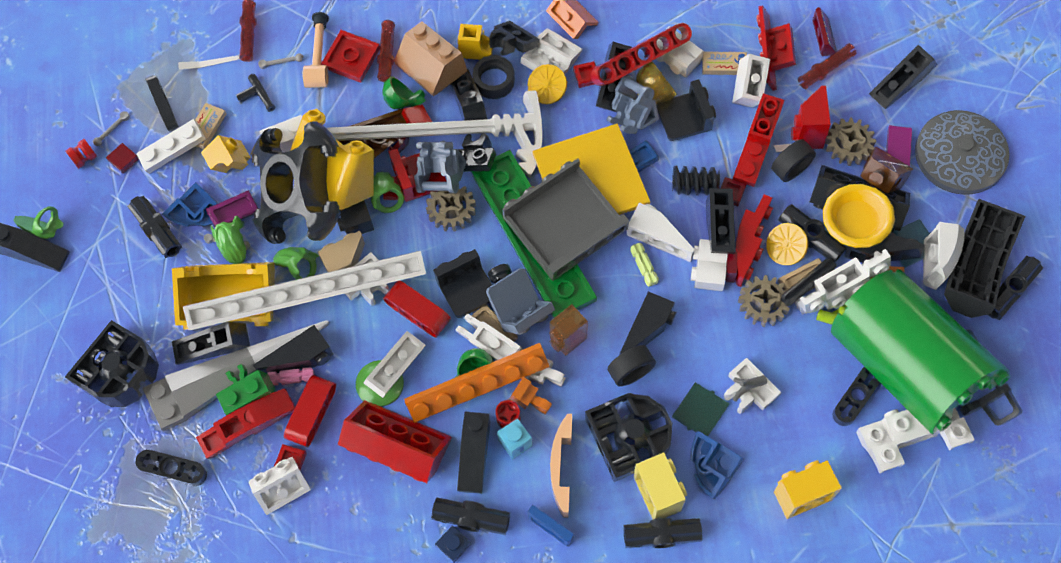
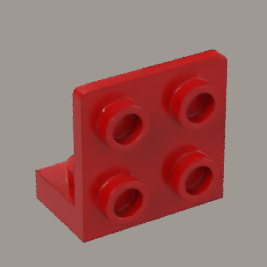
M398 149L389 151L391 165L399 186L403 191L405 202L430 194L431 191L418 193L416 190L414 175L418 172L417 158L420 157V153L408 157H400ZM431 172L428 180L430 182H447L445 176L441 175V172Z

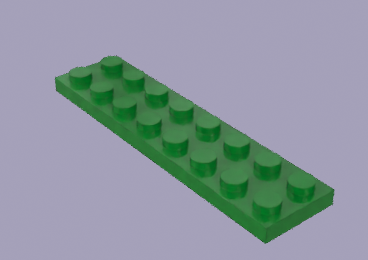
M511 150L496 156L490 171H471L472 177L543 301L552 302L555 311L551 315L555 322L596 302L597 296L578 264L552 281L504 220V205L511 199H518L526 189L531 187Z

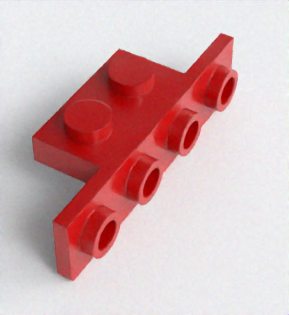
M761 5L758 6L759 15H756L758 26L761 29L758 39L763 49L760 52V57L770 59L766 84L768 83L774 91L777 90L775 71L796 65L793 30L790 23L771 28L769 14L764 6Z

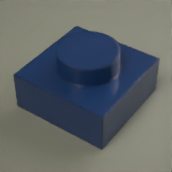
M453 525L435 543V546L453 563L471 545V542Z

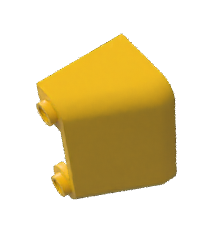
M317 108L309 110L302 116L290 151L302 144L304 126L307 123L317 121L322 125L325 124L326 117ZM355 140L346 145L337 141L339 147H337L336 157L327 158L326 183L329 201L338 202L339 210L374 196V150L362 141Z
M275 262L193 265L172 268L175 326L183 325V329H188L183 306L275 285ZM273 311L231 320L230 322L249 321L254 322V326H268L269 322L273 321Z

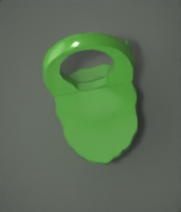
M377 172L374 175V196L370 197L373 207L383 213L397 211L404 202L401 187L394 183V178L391 177L389 172ZM388 191L395 192L399 198L392 207H384L380 203V196Z
M53 206L42 209L35 218L15 216L13 219L20 229L42 239L53 238L56 230L64 226L63 222L59 219L57 209ZM50 210L51 217L48 223L40 221L42 215Z
M238 216L234 217L232 223L222 222L217 224L215 229L211 225L212 235L222 256L232 264L243 263L246 258V246L240 233V229L245 224Z
M288 247L279 250L275 254L273 262H275L276 266L288 267L291 275L297 280L302 278L299 275L298 262L302 258L306 259L310 264V271L306 277L314 276L317 268L316 258L319 255L304 247Z

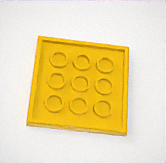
M618 123L532 151L542 180L548 174L558 172L566 162H573L578 158L580 160V168L619 215L636 210L639 203L650 205V199Z

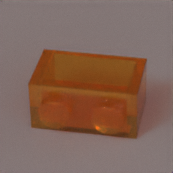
M572 304L550 321L549 342L557 352L561 350L565 356L587 339L588 321Z

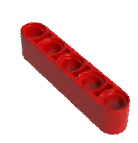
M686 23L671 26L596 66L591 71L590 77L592 82L597 86L610 84L683 45L692 37L690 26ZM677 29L681 32V39L676 37ZM658 39L663 43L662 50L657 47ZM639 49L644 52L643 60L638 56ZM620 59L624 60L626 64L625 70L619 67ZM601 69L607 73L605 81L600 77Z

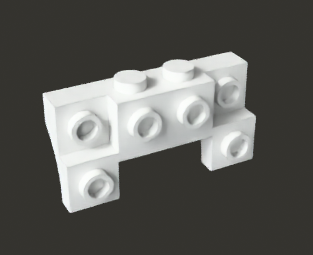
M885 249L882 251V254L878 251L874 252V257L870 260H865L863 264L857 258L850 260L815 280V291L805 297L802 296L795 301V305L802 315L816 312L824 306L827 310L840 308L861 286L870 280V277H875L889 269V266H891V256Z
M956 408L953 409L950 426L944 431L938 430L933 435L908 410L899 412L898 409L884 414L883 420L860 427L856 431L862 446L873 459L879 474L905 464L899 451L900 448L936 437L939 433L949 450L966 443L970 444L975 440L965 418L959 417Z

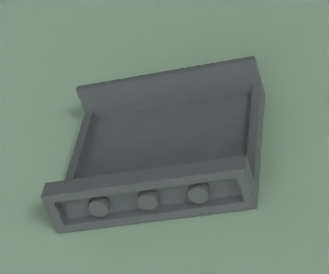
M578 158L573 162H566L558 172L548 174L543 178L542 183L536 187H529L521 197L516 200L511 199L503 208L504 220L552 281L628 230L629 225L628 218L624 214L619 216L580 168V160Z

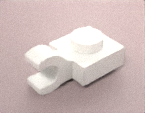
M549 359L547 361L550 367L526 376V378L542 385L545 379H548L562 387L566 379L563 373L551 369L553 361Z

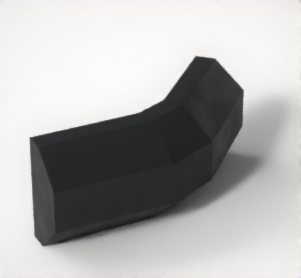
M978 199L964 232L962 252L954 270L949 275L944 293L952 311L970 318L992 313L996 306L1002 275L1025 219L1024 215Z

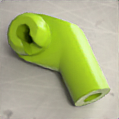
M844 304L833 312L820 309L816 320L832 325L838 313L843 314L847 306Z

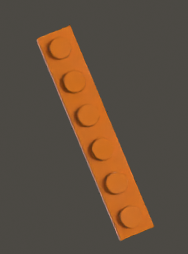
M538 343L414 394L404 400L415 423L550 366L541 344Z

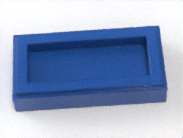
M532 505L527 511L530 521L562 544L569 547L573 542L574 534L537 507Z

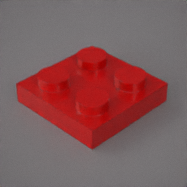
M340 30L321 65H327L328 71L361 83L381 49L380 44Z

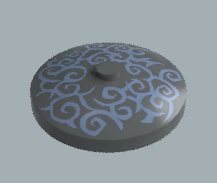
M954 110L934 116L923 126L916 140L915 156L920 170L934 185L951 193L970 195L986 191L1000 180L1009 163V147L1003 133L993 122L974 112Z

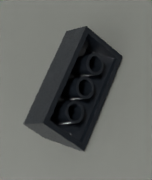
M821 165L809 202L813 203V206L823 210L827 198L837 189L846 185L864 184L874 188L877 187L859 176ZM877 188L888 197L894 207L895 223L891 232L894 230L900 231L910 207V193L900 189L891 193H885Z

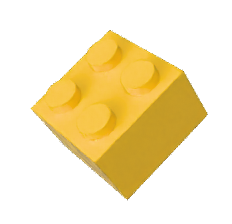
M816 460L807 464L803 471L797 473L796 470H792L781 476L782 479L774 490V494L786 519H789L832 501L842 488L828 460L822 463Z

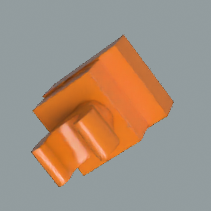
M525 377L521 379L509 400L514 401L524 409L531 403L533 407L543 414H546L552 405L548 400L535 395L538 388L533 386L531 381Z

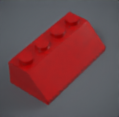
M364 400L344 419L338 445L350 452L365 456L373 462L388 466L394 471L411 476L417 481L428 483L436 473L452 437L418 422L414 423L409 418Z

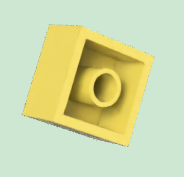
M664 453L637 463L633 476L653 520L666 518L682 511L686 500L685 496H687L683 483L676 480L674 475L676 468L671 458L667 459Z

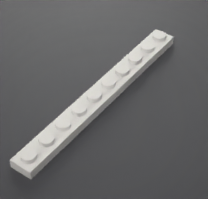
M416 251L183 306L188 330H194L425 275L426 271L421 251Z

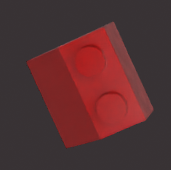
M826 85L819 87L800 105L799 113L794 116V127L791 128L792 141L796 142L804 139L813 149L824 148L831 125Z

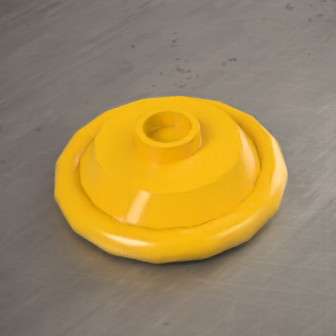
M849 184L837 189L827 198L823 208V221L829 234L841 244L853 248H868L881 243L891 233L895 223L894 207L888 197L877 188L864 184Z

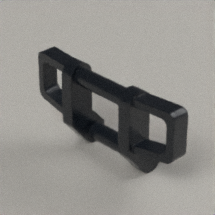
M966 329L978 341L974 333L970 329ZM1006 383L1002 386H995V390L982 398L961 406L960 411L963 416H967L983 408L992 422L999 426L1022 414V409L1012 394L1010 386ZM1005 395L1013 407V412L999 419L989 404Z

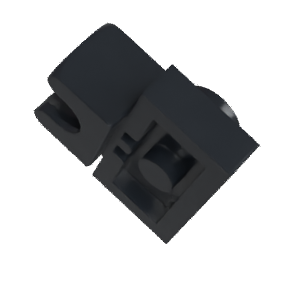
M509 20L494 26V30L491 31L489 37V47H502L501 55L514 52L515 48L524 53L539 47L540 39Z
M483 133L478 140L472 141L471 134H467L462 144L463 149H458L467 161L463 172L490 171L496 157V152L492 148L489 137Z

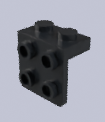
M699 79L691 81L688 94L659 101L656 104L662 125L670 141L712 130L716 111L713 105L710 106L707 89L702 87Z
M476 249L464 252L458 258L450 262H444L433 269L437 285L457 318H461L491 303L486 290L492 286V283L482 268L480 256Z

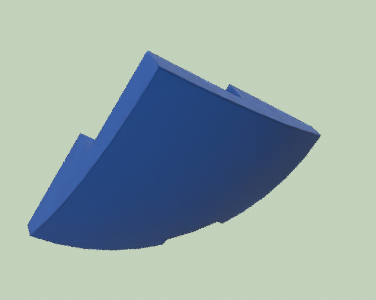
M195 182L162 215L182 226H208L213 223L206 210L218 203Z
M697 431L691 447V461L695 462L697 472L694 476L703 491L715 499L731 480L744 458L702 432Z

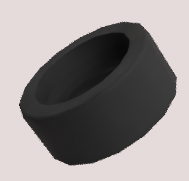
M490 55L483 57L476 63L473 68V80L480 95L488 99H499L511 92L514 87L515 75L512 64L506 58ZM499 69L506 73L507 78L502 84L490 86L481 81V75L487 70Z
M804 139L798 140L779 154L772 163L771 169L783 182H788L797 177L811 164L816 156V152Z
M639 345L615 358L609 364L607 370L618 387L626 386L649 373L654 368L656 361L646 345Z

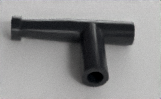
M256 74L249 75L248 80L252 87L236 94L239 102L257 94L268 112L275 110L274 104H272Z

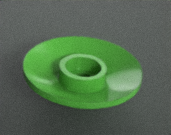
M381 360L368 363L360 370L355 385L362 401L366 400L383 407L398 399L403 390L404 379L402 375L382 398L364 384L365 379L381 362Z

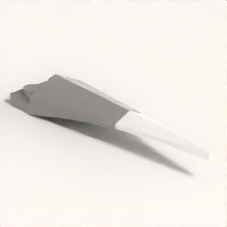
M325 320L314 325L320 331L328 326L329 321ZM311 326L165 375V378L143 387V391L162 432L187 421L217 399L216 394L234 384L227 378L226 372L232 371L235 378L241 380L238 365H245L248 375L256 371L253 366L255 363Z

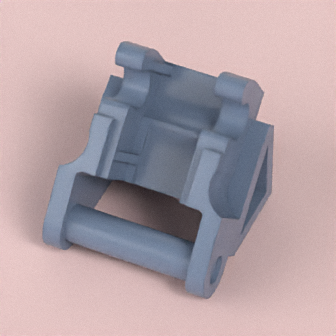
M628 74L623 76L615 88L616 95L612 102V109L618 111L615 117L608 116L607 121L612 124L618 123V125H621L620 129L625 133L636 134L638 129L642 130L659 120L656 102L653 100L654 90L637 83Z
M418 142L416 148L420 149V157L417 158L418 172L414 175L417 192L449 191L452 194H456L459 190V181H461L467 162L458 149H453V142ZM431 172H441V175L447 178V182H430L428 180Z

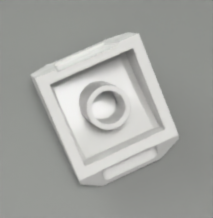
M939 222L929 236L923 240V244H925L923 250V284L936 290L954 270L964 242L965 229L959 224Z

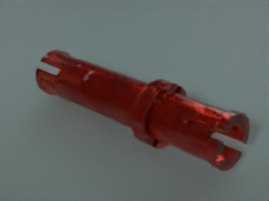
M254 0L242 1V16L239 19L241 25L239 59L244 62L253 60L254 29L257 25L255 17L256 2Z
M384 20L381 23L380 54L377 56V63L379 64L377 78L381 82H385L389 77H392V65L395 60L393 56L395 24L392 20Z
M848 43L821 63L814 64L811 70L798 77V83L804 81L799 85L803 89H807L816 81L825 79L829 72L856 55V50L850 52L855 47Z

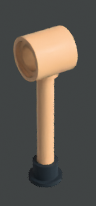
M316 12L312 14L313 27L315 28L312 65L303 67V83L305 88L328 87L329 83L327 65H321L323 34L326 23L329 21V16L323 12Z

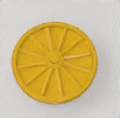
M545 64L537 67L528 79V91L536 90L539 103L553 104L559 101L567 89L566 76L555 65Z
M780 224L773 228L767 237V252L770 258L778 264L794 265L800 262L807 253V235L802 228L795 224Z

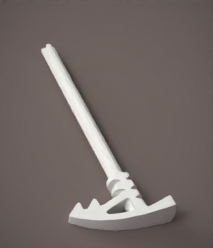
M536 90L525 91L523 95V103L528 113L524 114V118L518 113H515L513 118L509 114H504L503 119L499 115L494 114L491 119L327 128L337 141L492 133L494 137H498L500 132L507 137L510 132H513L522 148L518 149L516 157L523 161L519 163V166L529 178L536 167L532 151L542 146V119ZM525 131H533L534 146L531 145Z

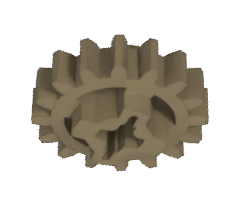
M852 117L849 118L848 122H845L842 118L839 124L834 122L831 129L829 128L825 144L828 145L826 151L833 152L832 159L840 158V164L845 160L848 166H851L852 161L860 165L862 159L867 161L874 150L876 139H873L874 131L868 132L869 125L862 126V120L860 119L857 123H854Z
M466 186L459 189L456 194H452L449 191L430 192L431 198L426 200L428 206L426 211L427 214H430V222L435 221L436 228L443 225L444 231L452 227L455 232L456 226L464 229L465 221L468 223L472 222L470 215L476 214L474 208L476 207V202L473 199V193H467ZM463 201L466 203V209L463 208ZM437 205H439L440 208L439 213H437L436 211Z
M764 275L763 280L755 276L753 283L748 280L745 287L741 288V296H739L738 303L742 305L739 310L740 312L746 311L745 319L753 318V325L757 321H761L762 327H765L766 322L774 326L776 319L780 322L783 321V314L787 315L790 308L781 301L782 294L787 291L782 290L785 284H776L777 278L775 277L768 281L767 275ZM777 308H779L777 311L769 314L771 310H776Z

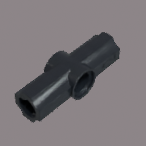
M136 196L130 200V204L127 207L138 220L139 226L149 240L155 243L165 258L177 255L182 246L169 230L171 228L161 214L154 210L145 196Z
M792 204L783 211L778 219L782 224L791 223L802 228L808 238V248H814L825 258H831L833 262H836L847 248V246L841 244L825 230L824 224L821 221L810 219ZM808 231L816 233L817 236L810 235Z
M1027 255L1001 284L996 306L992 313L987 315L993 319H1002L1042 271L1043 267L1039 260ZM1009 285H1013L1017 290H1013Z
M436 497L431 519L454 524L458 528L467 531L479 532V530L506 535L510 512L486 508L484 505L473 501H463L462 503Z
M659 518L651 520L650 523L623 525L625 548L646 546L668 548L679 543L702 542L700 518L673 521L671 518Z

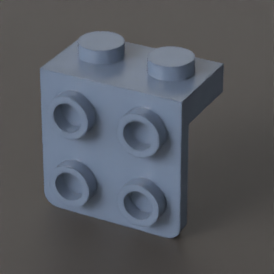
M517 269L486 290V294L504 332L517 335L524 334L530 330V326L546 320L548 315L555 311L552 302L538 299L525 269Z

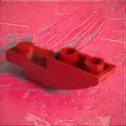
M762 94L733 180L752 187L755 186L785 100Z
M765 194L755 213L747 209L745 210L735 240V252H737V275L735 281L739 287L742 286L744 280H750L754 271L751 265L753 261H759L764 250L760 248L763 240L760 236L764 229V226L761 224L764 219H769L773 211V207L770 206L772 197Z
M283 388L213 423L214 426L198 435L196 439L205 457L211 459L249 435H256L294 411L295 405L287 390Z

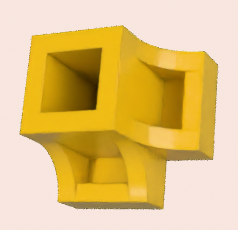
M460 24L458 50L462 53L464 59L480 60L483 57L492 55L493 48L489 47V37L484 34L482 25Z
M220 135L201 152L211 170L227 173L231 168L243 170L248 165L247 161L251 158L242 141Z

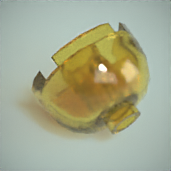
M653 61L642 66L638 71L636 82L654 90L653 100H655L656 105L665 104L677 95Z

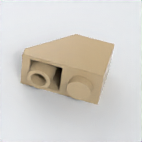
M360 231L349 233L342 240L327 244L322 250L318 251L327 272L353 267L358 263L365 245Z

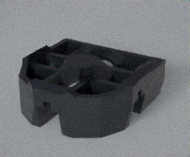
M111 320L66 374L65 378L101 403L110 407H126L141 398L142 394L138 391L141 387L139 385L141 381L145 382L148 380L153 383L157 376L159 363L153 350L142 338ZM99 352H101L99 357L95 360L96 355ZM122 361H127V365L122 364ZM135 371L136 374L130 380V382H126V380L129 379L127 377V374H132Z
M627 393L585 411V420L613 482L634 474L636 464L641 462L637 451H640L641 448H647L651 458L662 453L666 455L670 449L672 422L665 407L649 396ZM621 401L626 402L630 412L629 415L620 418L615 407ZM663 416L666 425L653 430L650 422ZM613 432L615 445L619 449L613 452L606 436ZM628 437L635 440V445L627 444L624 441Z

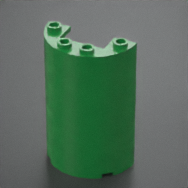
M891 269L882 272L861 286L846 301L845 305L847 307L844 313L836 315L831 327L832 335L932 435L938 430L944 431L952 423L953 409L959 404L961 406L967 404L976 391L979 389L985 390L987 387L991 390L997 385L1002 386L1011 377L1010 371L900 269H897L895 273Z

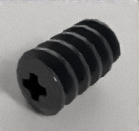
M678 166L673 167L672 191L676 188L678 195L681 194L683 189L686 190L687 195H690L691 190L694 189L696 196H699L701 189H703L705 196H707L709 188H719L720 170L716 173L714 167L710 168L709 173H707L705 167H701L699 173L696 166L692 167L690 173L687 166H683L681 172H679Z

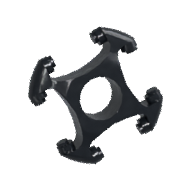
M313 121L304 126L302 144L291 151L282 152L280 148L283 136L282 131L278 128L264 130L257 139L250 154L254 167H260L261 208L255 209L254 219L252 221L255 227L268 242L280 244L286 239V234L283 230L284 222L301 214L306 220L308 238L313 241L324 240L333 230L341 215L338 202L329 201L326 183L327 158L336 157L337 147H339L337 141L326 127L317 121Z

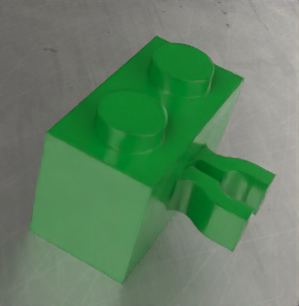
M243 364L237 366L240 370L239 377L241 380L235 378L232 371L226 372L227 378L234 384L216 394L225 415L227 416L253 401L276 392L269 375L260 370L248 375V371Z

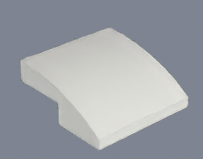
M546 28L537 37L540 39L539 47L526 52L521 57L520 63L531 70L541 65L551 64L557 66L566 74L582 53V48Z

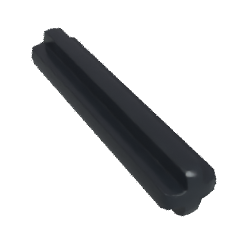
M826 258L784 292L781 296V301L786 306H791L815 286V280L833 271L836 263L831 258Z

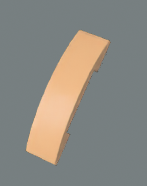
M572 414L565 416L557 430L550 460L552 491L563 518H568L569 487H560L561 444L571 445Z

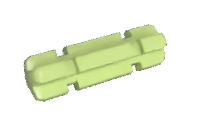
M642 243L632 245L630 251L633 257L636 258V264L642 276H644L646 285L648 287L656 285L659 278L656 272L653 271L654 268L647 253L644 252L645 249Z

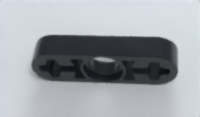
M156 74L145 78L167 130L170 131L179 127Z
M865 367L862 368L833 410V419L841 426H848L855 420L880 384L876 378H873L867 386L863 384L870 373ZM854 389L861 390L864 393V399L861 401L855 400L851 395V391ZM848 404L852 405L853 407L849 411L848 416L842 418L840 416L841 411H844Z
M143 450L137 455L135 460L137 468L143 473L178 483L199 486L207 478V471L200 463L161 452ZM151 458L154 462L159 463V466L148 464L146 467L143 461ZM170 462H176L178 465L177 470L173 474H166V465ZM185 468L187 471L194 472L197 468L200 475L194 476L192 480V477L187 473H183Z

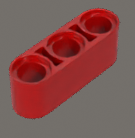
M400 280L383 297L387 305L432 337L437 338L451 320L449 314Z
M312 375L309 378L285 428L284 439L305 447L310 446L335 394L336 383L316 375Z

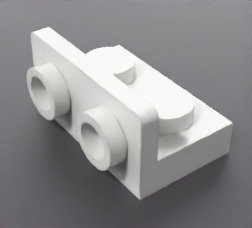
M293 457L278 462L276 466L265 472L258 473L248 482L253 495L266 515L311 490Z

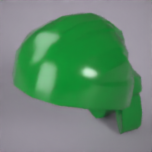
M393 76L384 82L382 89L383 98L392 109L418 106L426 101L423 90L413 93L405 84Z
M473 348L465 351L459 358L457 375L454 378L494 362L492 356L484 349Z

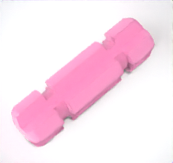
M309 367L303 368L301 371L299 369L280 371V373L276 371L268 372L267 374L273 385L277 386L279 383H282V385L301 383V380L308 382L309 378L314 375V370Z

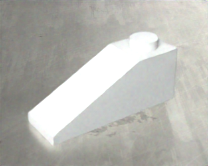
M639 203L629 222L627 236L691 262L694 248L654 206Z

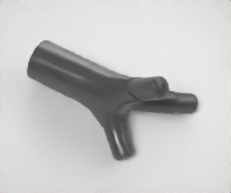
M762 375L751 379L735 377L733 381L739 383L742 387L737 391L733 400L737 402L740 396L750 389L766 385V376Z

